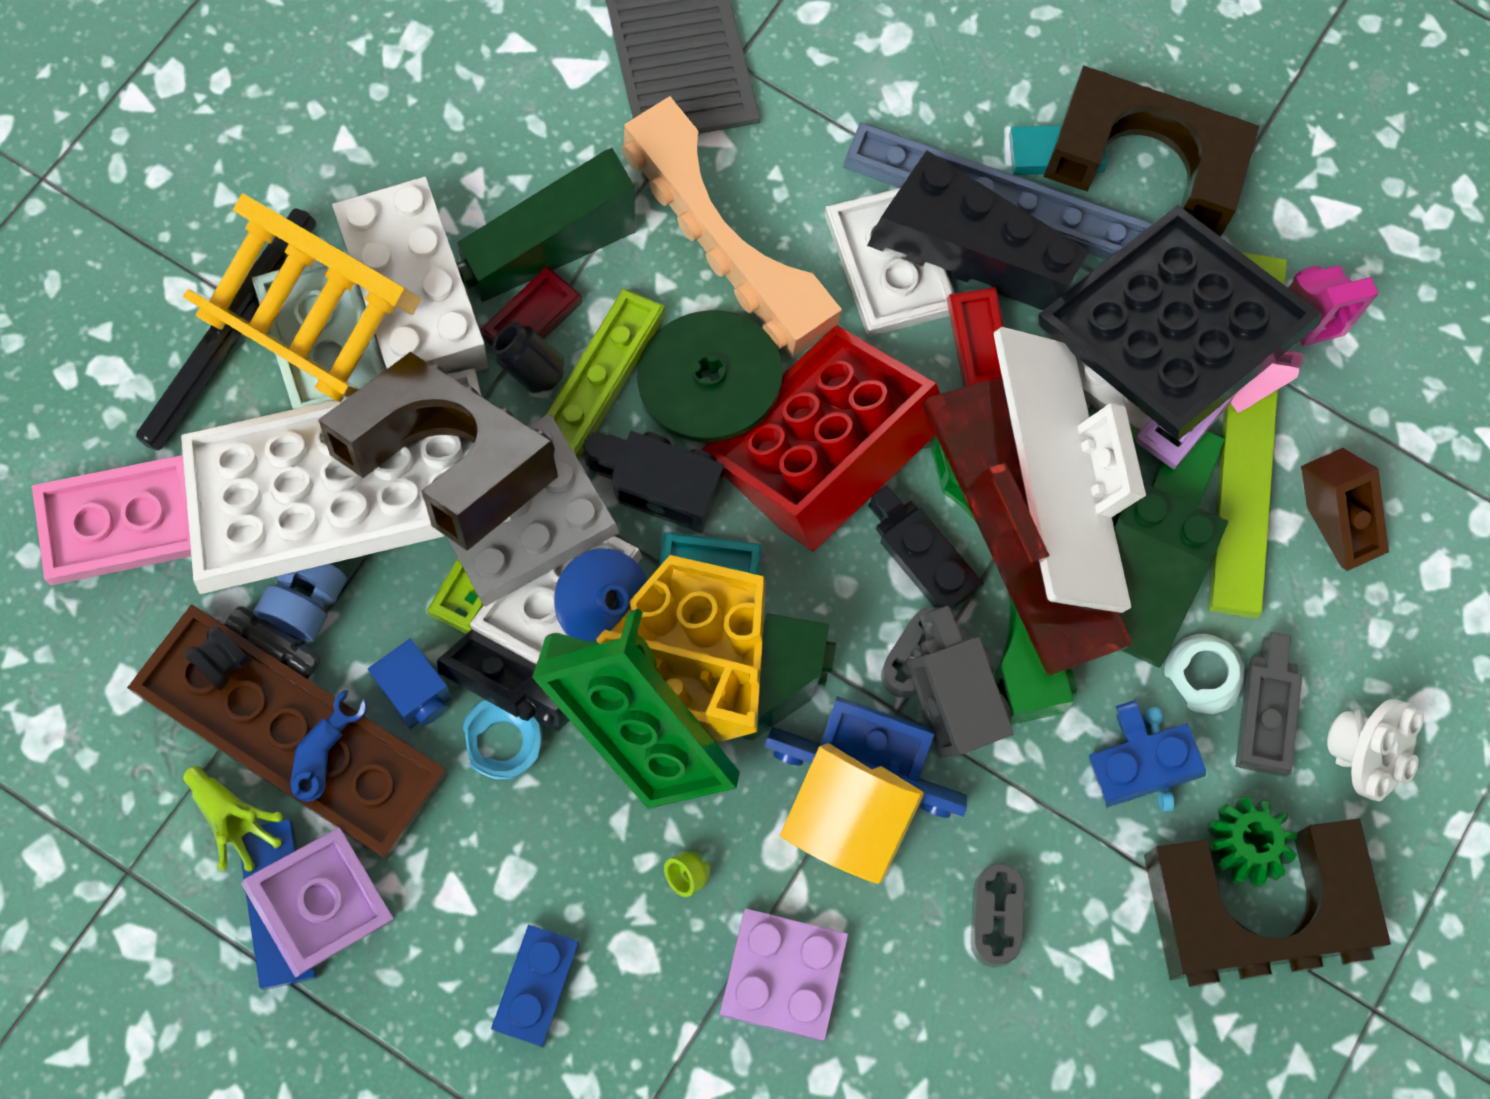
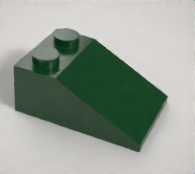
M1143 483L1146 496L1116 514L1113 520L1131 608L1123 613L1076 606L1067 626L1160 668L1213 561L1229 521Z

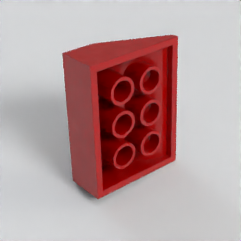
M836 325L783 374L779 398L771 412L761 423L735 438L709 442L701 450L712 454L719 463L724 464L723 476L780 530L814 552L936 435L937 430L943 429L950 422L936 382Z

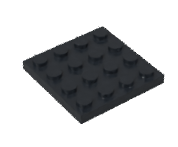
M1177 205L1045 308L1038 316L1041 328L1057 341L1064 342L1077 358L1171 436L1179 440L1320 324L1321 312Z

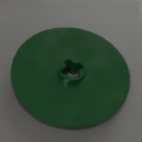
M707 310L681 316L665 325L651 338L639 361L637 382L642 403L648 414L659 426L683 439L697 442H717L740 436L756 427L767 417L779 398L783 382V369L777 346L762 327L736 313ZM708 369L712 374L718 373V379L711 381L708 377L702 378V372Z

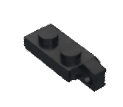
M887 485L871 497L868 507L881 521L875 528L882 537L880 543L933 607L949 606L952 611L981 589L984 584L983 581L921 508L918 509L911 500L903 505V502Z
M473 629L436 660L439 674L515 717L519 716L520 719L529 721L534 716L539 724L557 732L570 721L532 678L536 664Z

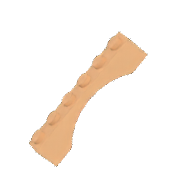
M671 96L624 124L622 153L628 164L635 171L641 169L650 180L651 191L658 202L663 206L669 204L677 214L678 224L685 236L690 241L697 240L706 251V259L712 270L719 277L725 275L734 286V294L742 308L748 313L754 312L764 324L763 329L772 338L777 349L783 348L788 356L793 359L817 343L833 327L838 325L842 309L813 273L786 266L764 256L743 241L724 222L711 202L701 177L697 155L698 130Z

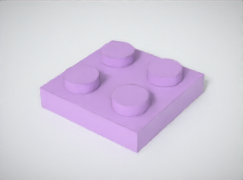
M340 827L245 878L241 883L295 978L387 925L394 919Z
M744 908L719 1016L824 1042L848 934Z

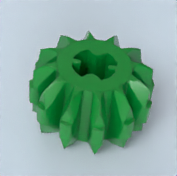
M1241 797L1236 801L1235 807L1225 804L1219 808L1218 815L1220 820H1213L1207 825V831L1217 838L1209 842L1210 852L1220 853L1222 857L1214 865V870L1221 872L1231 867L1232 883L1239 885L1248 877L1253 887L1265 885L1267 877L1273 880L1283 877L1285 875L1283 864L1293 862L1297 855L1286 844L1295 841L1298 833L1291 830L1283 831L1281 824L1288 819V813L1281 812L1273 817L1270 815V800L1263 799L1254 807L1249 797ZM1246 835L1249 840H1257L1259 848L1256 849L1253 844H1245L1243 836Z

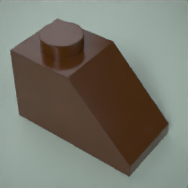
M1344 448L1302 465L1301 470L1307 509L1340 566L1349 571L1389 553L1379 469Z

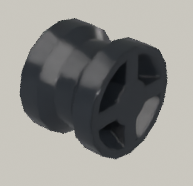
M216 625L207 631L206 641L199 647H190L183 654L219 691H222L229 684V676L236 669H245L252 662L239 646Z

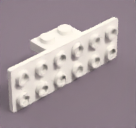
M1000 327L994 332V339L1047 598L1051 602L1123 613L1131 608L1112 517L1146 496L1126 407L1109 403L1089 417L1076 356L1066 344Z

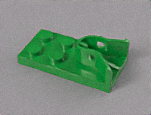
M640 609L632 610L628 613L621 638L599 644L594 641H585L560 633L548 634L545 637L532 678L647 809L737 789L740 771L656 670L657 663L654 654L645 639L638 634L643 614Z

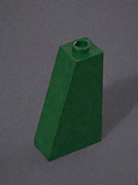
M613 148L601 152L458 241L461 261L457 262L456 265L464 287L467 290L474 287L483 303L531 281L546 266L551 270H555L635 233V186Z

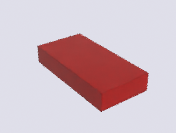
M996 287L950 294L946 300L964 390L1003 383L994 339V332L1000 327H1004Z

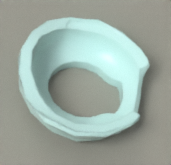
M1195 634L1183 637L1170 649L1165 662V677L1173 681L1178 691L1187 701V707L1196 713L1213 715L1229 710L1241 697L1245 684L1244 664L1237 650L1229 642L1210 634ZM1203 651L1218 654L1225 661L1228 668V676L1225 683L1215 689L1195 690L1187 682L1184 675V670L1189 665L1191 658Z

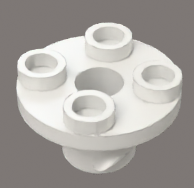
M1390 699L1382 703L1372 713L1370 718L1363 716L1361 708H1358L1355 712H1343L1336 717L1328 732L1327 747L1330 754L1336 757V764L1343 767H1352V783L1359 795L1370 800L1382 801L1394 790L1399 782L1408 784L1413 779L1419 764L1418 756L1413 754L1417 735L1424 722V712L1404 701Z

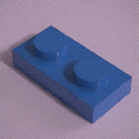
M528 924L491 1027L492 1031L544 1048L580 945L579 941Z

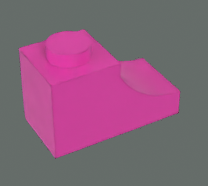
M1340 265L1323 270L1320 266H1312L1298 272L1288 288L1321 312L1320 324L1300 340L1302 347L1345 336L1378 295L1372 277L1352 281L1343 273Z

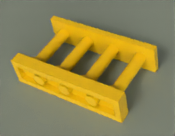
M242 193L233 211L249 220L244 228L249 231L211 298L190 289L186 290L183 298L199 307L195 315L201 320L220 330L224 328L225 324H228L317 378L318 382L314 388L330 398L342 402L345 396L350 397L359 390L358 387L348 382L385 315L387 313L392 315L396 307L413 315L422 298ZM277 236L288 243L284 251L288 254V257L249 322L228 308L266 242L272 244ZM317 260L329 267L324 275L328 280L291 345L288 346L268 334V331L306 265L312 267L314 261ZM356 283L369 291L365 298L369 303L332 368L328 370L308 358V355L346 289L351 291Z

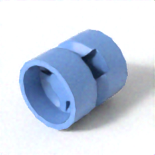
M331 563L275 576L278 583L277 585L266 587L253 611L255 616L260 620H266L293 638L310 643L314 642L327 618L323 607L335 603L347 581L346 575ZM298 586L299 588L309 593H312L311 597H308L294 590V588Z

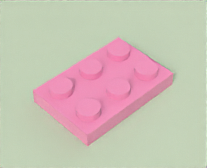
M183 455L32 485L44 580L50 586L191 557Z

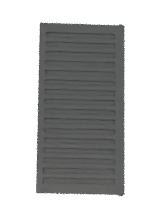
M605 0L632 119L671 96L696 127L698 134L760 123V116L730 0Z

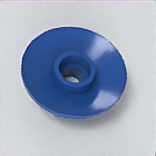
M613 549L589 550L571 560L560 574L554 594L556 616L565 634L585 641L597 642L596 639L604 630L611 631L631 608L629 601L648 580L642 568L628 555ZM610 590L616 595V606L612 610L605 603L606 594Z

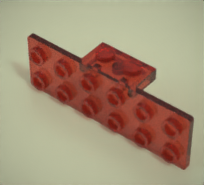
M1002 377L928 397L922 403L924 411L1046 674L1053 676L1129 647L1132 644V639L1119 612L1051 602L1047 598L1040 563L1050 555L1029 512Z

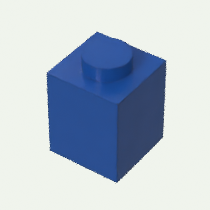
M411 638L367 668L375 684L409 729L418 723L425 726L435 721L446 711V703L452 699L447 685Z

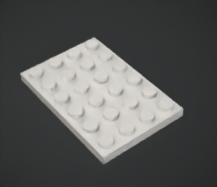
M475 368L446 374L462 385L468 384L472 386L481 396ZM336 400L181 435L193 580L199 594L444 537L445 535L431 526L421 490L460 461L470 451L474 443L452 435H436L422 438L405 446L365 478H362L329 454L318 420L342 403ZM510 517L503 522L511 521Z

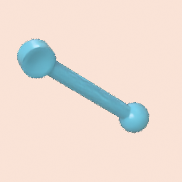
M1158 707L1147 708L1144 711L1143 719L1150 726L1151 735L1161 732L1162 711ZM1169 788L1159 791L1158 804L1161 812L1173 811L1174 797Z

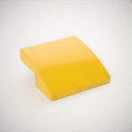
M830 743L819 746L779 836L808 854L838 869L880 884L886 877L924 796V792L884 767L879 766L875 769H870Z

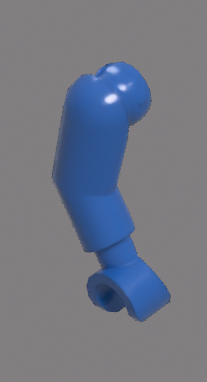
M344 690L339 693L334 700V712L327 720L322 718L296 747L290 789L297 799L305 802L314 801L323 794L329 750L343 736L341 731L349 722H358L366 715L368 706L364 698L359 712L349 717L343 713L341 707L348 695V691Z

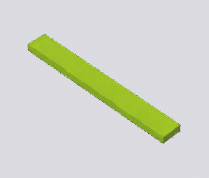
M1241 252L1285 285L1287 259ZM1278 390L1240 413L1230 403L1223 414L1222 437L1225 438L1220 452L1215 515L1229 522L1211 564L1208 611L1253 619H1257L1262 615Z
M625 288L621 290L546 415H552L578 461L584 453L583 445L587 435L590 436L592 432L596 433L641 358L646 345L654 336L667 314L664 305ZM457 559L427 608V612L431 617L467 634L472 630L470 623L484 604L479 596L473 605L464 600L470 591L477 596L478 594L459 559ZM459 607L468 614L465 618L455 613V610Z

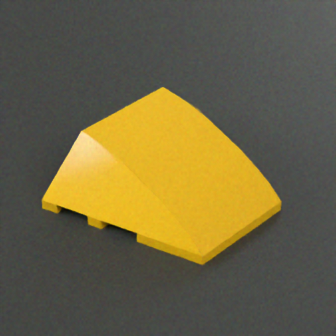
M669 555L629 601L631 607L611 631L604 630L596 641L601 644L621 638L628 613L632 610L640 609L643 614L638 634L645 639L654 654L657 663L656 670L713 740L723 742L757 732L766 589L765 578L760 575Z

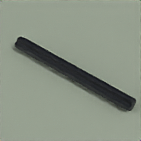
M295 208L287 216L288 220L310 233L316 228V220L304 210ZM276 236L272 244L268 243L228 308L230 311L249 322L251 321L260 305L252 278L281 269L288 257V254L284 252L288 246L287 242ZM225 324L222 330L212 325L136 432V438L143 445L156 451L163 449L242 334L228 324Z

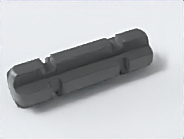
M244 606L237 607L225 623V626L283 664H287L288 667L307 679L314 673L320 663V658L316 652L305 645L298 647L297 640L266 620L259 621L257 616Z

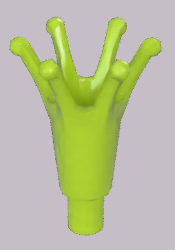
M192 766L186 770L183 775V781L193 791L192 797L211 826L219 852L217 869L220 871L227 869L226 843H231L237 850L247 872H252L255 869V864L242 840L245 834L249 832L259 836L274 848H279L282 845L281 838L274 837L256 823L255 819L256 817L280 822L283 820L281 812H266L243 802L219 780L213 777L210 778L200 766Z

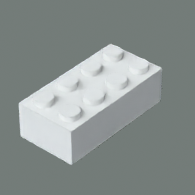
M426 176L333 203L332 206L348 255L422 298L413 315L396 307L392 315L388 313L385 315L378 327L375 336L386 369L409 352H412L427 363H436L446 374L475 368L476 372L489 368L485 345ZM359 285L365 306L367 307L369 302L365 298L369 291Z

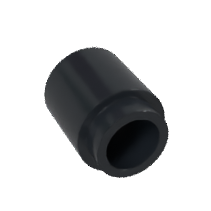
M511 323L496 336L491 351L496 356L497 364L531 393L549 391L560 382L564 373V357L531 327H522L519 323Z

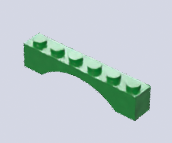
M995 419L937 430L931 446V452L942 493L961 506L981 527L996 551L1006 578L1010 601L1009 632L1003 656L993 677L999 694L1005 697L1012 713L1010 724L1013 725L1064 714L1074 702L1073 697L1077 695L1076 680L1072 669L1069 666L1064 667L1059 650L1063 647L1062 630L1058 620L1051 619L1046 601L1049 600L1046 595L1042 571L1037 572L1033 557L1037 550L1034 532L1030 525L1024 526L1020 511L1023 508L1022 489L1017 479H1011L1007 465L1011 459L1008 440L1004 434L999 435Z

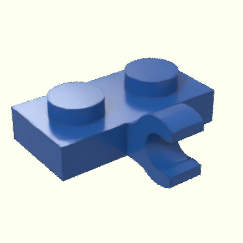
M1136 700L1116 706L1118 713L1116 717L1126 743L1089 755V761L1106 808L1206 776V768L1188 723L1148 736Z

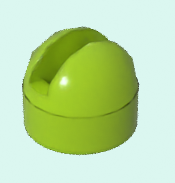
M687 850L680 852L668 859L664 865V873L668 884L674 892L682 897L693 895L709 882L711 865L708 861L703 862L701 860L702 854L697 851Z

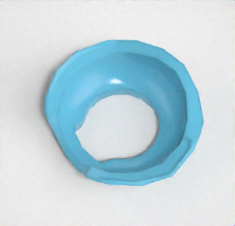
M487 700L475 704L463 721V730L465 731L466 747L470 759L469 765L477 772L493 779H513L527 771L537 760L542 742V728L534 716L529 721L522 720L519 716L515 717ZM507 722L520 730L523 736V744L520 752L515 757L506 761H498L492 758H483L480 755L477 738L479 735L484 734L492 725Z

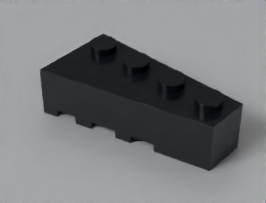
M928 150L925 151L881 216L867 244L868 247L882 252L886 247L906 255L905 260L920 266H924L925 262L952 271L950 277L966 283L973 279L990 285L991 288L996 287L997 294L1040 310H1044L1062 296L1090 252Z

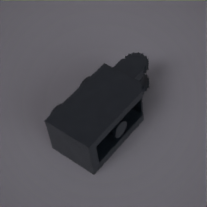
M599 431L597 433L592 432L590 436L587 435L583 445L586 455L584 456L586 466L589 467V470H593L594 473L599 472V475L613 480V492L619 504L702 534L723 482L724 464L719 463L716 457L700 449H691L689 452L672 446L667 438L653 432H645L642 435L630 431L627 440L611 434L605 435L604 432L599 433Z

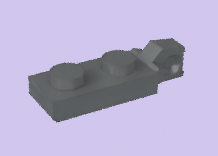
M1270 632V635L1262 640L1260 657L1253 656L1250 659L1249 668L1246 670L1235 763L1237 768L1283 777L1291 774L1302 684V674H1298V665L1289 663L1292 635Z

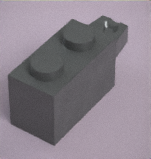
M942 606L919 615L926 641L921 642L923 655L909 659L906 663L929 728L935 730L933 739L940 758L959 756L1014 735L1010 724L1012 720L1010 706L1005 697L999 694L993 677L994 661L989 650L982 645L980 637L970 638L964 627L958 629L949 606Z

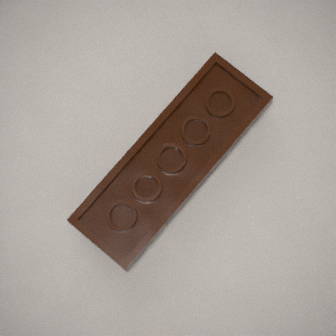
M193 604L189 606L127 687L133 694L334 827H340L342 832L386 861L448 774L445 768L364 716L358 722H349L341 731L343 736L329 750L323 794L314 801L305 802L297 799L290 789L296 747L322 718L327 720L334 712L333 704L336 697ZM214 625L232 639L252 661L245 669H236L229 676V684L222 691H219L183 655L190 647H199L206 641L207 631ZM342 703V711L346 716L350 717L358 713L347 704Z

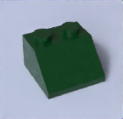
M770 613L766 614L763 625L757 732L745 735L743 739H756L772 728V726L811 701L817 685H826L828 673H831L836 648V642L827 641L829 624Z

